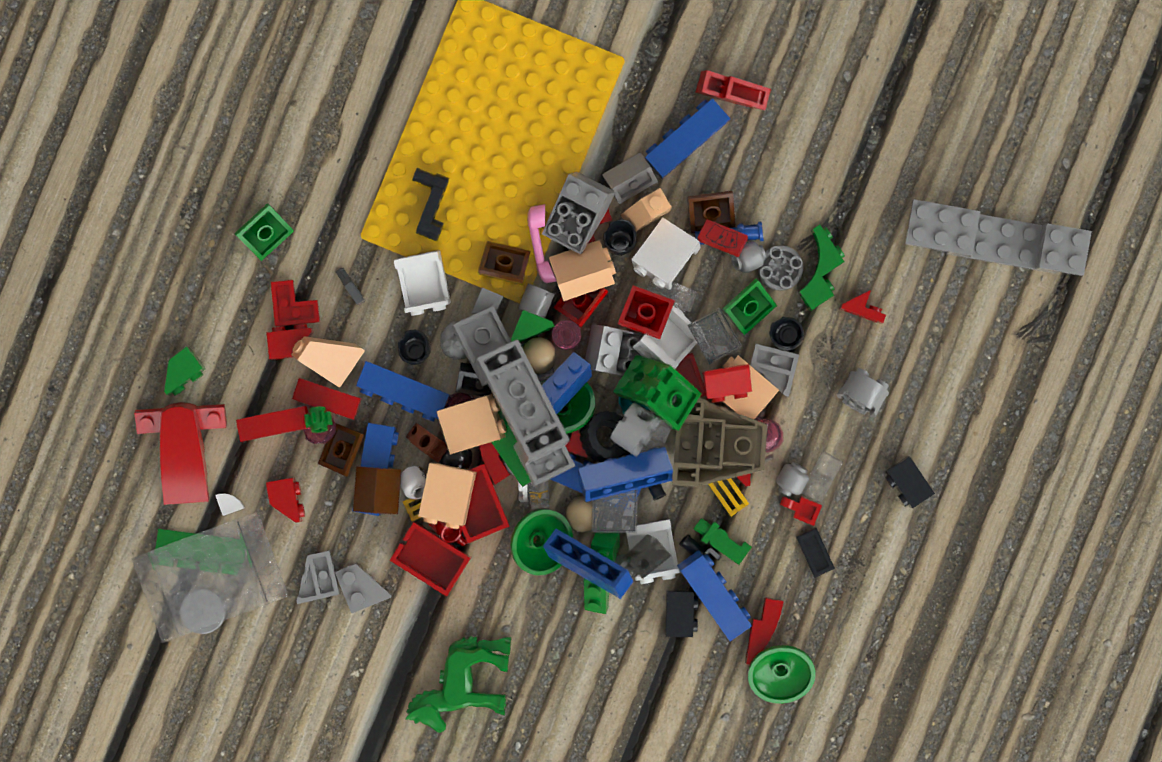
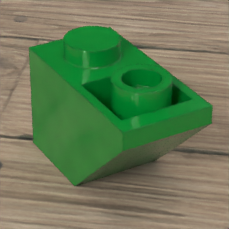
M185 347L169 359L164 389L166 395L170 396L173 394L177 396L186 389L184 387L186 383L190 380L194 383L203 376L202 371L206 368L190 347Z

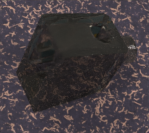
M647 534L622 559L627 564L624 568L629 571L632 578L637 575L643 579L671 555L658 539Z

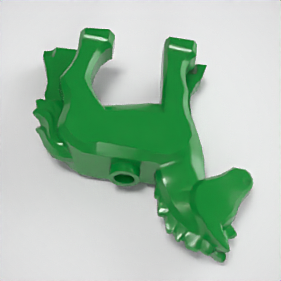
M470 636L468 639L463 637L453 642L448 649L445 669L440 670L439 683L443 684V689L423 691L422 694H417L415 698H412V702L409 703L406 711L408 716L405 720H414L415 724L421 722L436 732L441 733L446 730V722L443 720L440 712L456 711L473 706L487 707L505 716L506 694L473 692L471 666L478 662H488L497 666L500 671L508 672L512 637L497 640L483 639L477 643V637ZM492 651H500L503 654H496Z

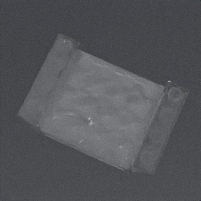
M258 512L132 558L162 643L289 596Z

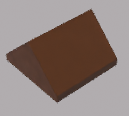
M733 190L687 197L691 233L701 231L707 219L728 228L736 227Z
M487 241L478 274L523 285L531 251Z
M334 422L318 464L341 475L350 477L366 434Z
M356 466L353 511L375 514H398L402 469Z

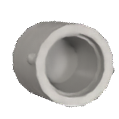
M528 284L518 309L545 318L554 294Z

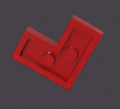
M294 280L271 282L275 327L320 323L318 300L296 302Z

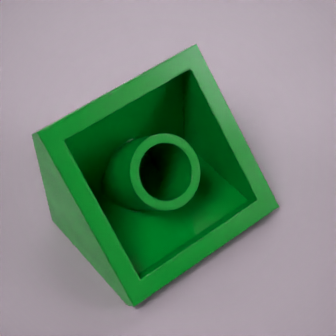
M267 203L234 234L262 261L290 236L294 230Z
M755 279L723 307L721 311L743 335H746L776 308L777 304L761 283Z
M523 310L511 341L513 342L518 339L519 343L549 331L555 328L552 321Z

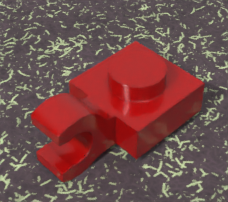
M801 496L798 502L783 497L780 502L781 506L794 510L793 518L812 526L815 525L822 505Z

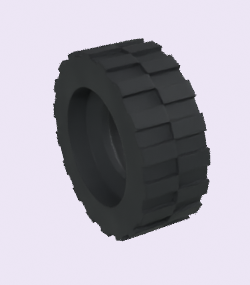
M609 411L599 412L593 415L587 424L581 428V446L593 460L604 462L610 458L618 459L627 453V450L615 442L611 447H603L599 444L596 437L597 430L601 426H607L614 431L619 421L623 419L621 415Z

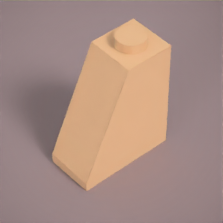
M661 188L628 208L621 214L623 220L629 221L635 227V230L638 231L670 213L672 207Z
M304 336L302 340L295 344L292 356L340 388L365 350L355 343Z

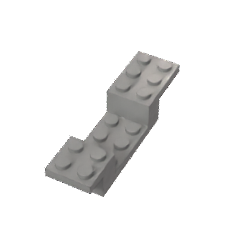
M913 199L905 244L945 251L948 255L1053 274L1062 272L1084 276L1092 231L1049 223L1038 225L982 215L977 210Z
M494 307L487 308L453 324L452 328L481 385H489L517 439L513 447L533 486L535 487L574 468L575 464L565 447L569 442V438L518 339L511 342Z

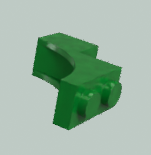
M821 225L811 230L818 249V262L815 273L810 282L798 292L810 311L834 296L832 291L835 289L829 279L824 280L823 276L845 262L843 260V257H845L843 251L838 245L836 247L830 240L833 238L827 227L822 228Z
M596 531L591 543V549L615 562L620 548V531ZM584 578L585 610L606 614L609 608V592Z

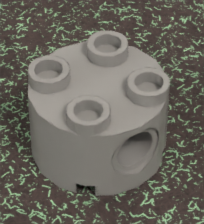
M858 368L856 372L850 371L845 384L838 391L837 397H844L842 402L863 415L868 411L870 412L869 417H876L883 401L889 395L887 390L889 385L879 379L877 381L869 377L870 374L863 369Z
M634 402L624 414L622 421L620 420L610 439L637 457L644 447L642 443L644 445L648 444L653 436L652 429L655 430L662 419Z

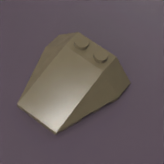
M699 398L679 431L676 430L672 485L697 487L764 470L767 425Z

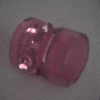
M564 320L555 325L552 338L555 345L560 349L572 350L580 343L581 331L573 321Z

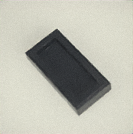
M817 528L796 536L814 578L835 569Z

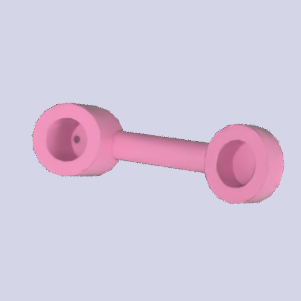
M545 204L533 206L528 211L527 221L537 271L544 283L557 282L549 261L544 259L538 229L545 227Z

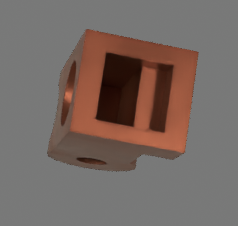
M417 423L413 425L410 432L405 436L414 446L436 462H439L448 449L445 442Z

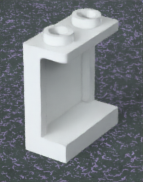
M662 218L633 257L634 271L642 277L647 275L653 279L652 282L661 289L665 287L670 290L673 280L692 254L696 255L700 250V242L665 218Z
M440 250L394 260L403 293L405 313L411 312V316L423 314L424 309L433 308V311L446 309V305L450 304L451 300Z
M673 306L661 339L644 334L633 348L643 357L669 364L676 369L682 359L698 343L692 331L700 328H692L697 325H693L694 323H691L680 309Z
M670 519L635 525V531H626L630 553H634L638 574L647 568L648 565L654 568L644 578L640 575H634L635 581L640 580L641 584L654 582L653 578L662 576L663 580L676 578L675 574L680 573L677 567L678 562ZM662 557L663 559L659 564L653 562L656 558Z

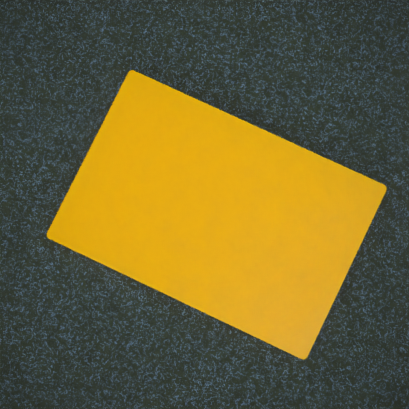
M457 0L365 222L361 238L405 257L440 250L446 274L480 288L490 290L520 304L527 285H533L538 274L527 221L528 211L533 206L545 204L546 226L568 174L580 172L624 65V58L485 0ZM417 167L434 175L438 173L449 178L447 188L435 216L436 220L444 223L437 241L416 234L419 221L432 191L430 190L431 187L412 181ZM542 227L538 229L545 257L552 239L542 235L545 228ZM487 241L531 251L523 285L478 274Z

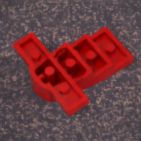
M178 402L167 405L164 408L135 410L137 434L160 433V467L164 505L209 502L208 474L201 430L227 427L225 404L196 406L191 403Z

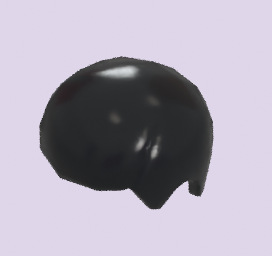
M623 219L610 222L608 229L603 234L605 248L607 247L608 251L614 255L623 256L630 253L637 243L635 227L629 221Z
M782 317L771 324L769 335L772 343L778 349L790 351L803 342L804 330L801 323L795 318Z
M416 329L405 331L404 336L398 341V355L402 361L410 365L423 363L431 353V342L428 337Z
M447 449L438 463L468 470L472 463L473 453L471 449H466L450 454L449 449Z

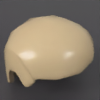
M538 337L532 338L525 343L523 351L535 374L546 373L554 366L555 348L549 340Z
M584 496L575 497L568 504L566 518L573 530L587 532L593 529L594 500L585 502ZM599 507L595 509L598 510V513H595L597 514V518L599 514Z

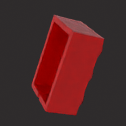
M485 464L470 469L471 471H476L466 524L461 526L467 543L510 527Z
M413 522L403 538L407 543H400L389 561L443 595L448 596L472 557L452 544L446 543L441 537L419 523Z

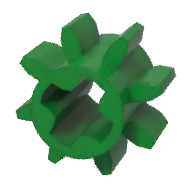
M312 407L309 409V414L304 415L306 428L311 427V432L313 433L326 432L328 425H332L331 412H326L325 407Z

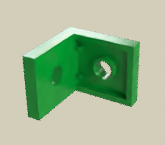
M637 354L613 391L618 397L646 405L666 424L679 431L702 394L671 365ZM676 395V402L672 405V398Z

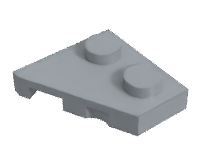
M755 344L750 366L773 384L784 396L789 397L799 354Z
M330 550L308 555L297 597V604L340 594Z
M357 563L335 572L351 614L392 597L391 593L386 591Z

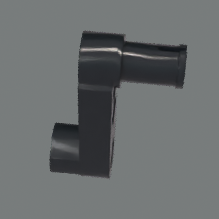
M417 167L412 181L431 187L430 190L432 191L419 221L416 234L437 241L444 223L436 220L435 216L447 188L449 178L438 173L434 175Z

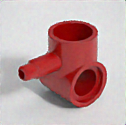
M437 521V524L428 523L446 543L456 542L461 546L466 545L467 541L461 535L462 528L460 525L459 529L446 527V522Z

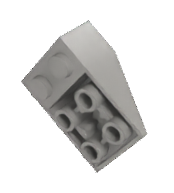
M578 172L568 174L542 235L582 254L606 214L615 191Z
M592 325L585 361L591 364V370L623 376L636 354L640 355L633 346L644 334L607 326Z

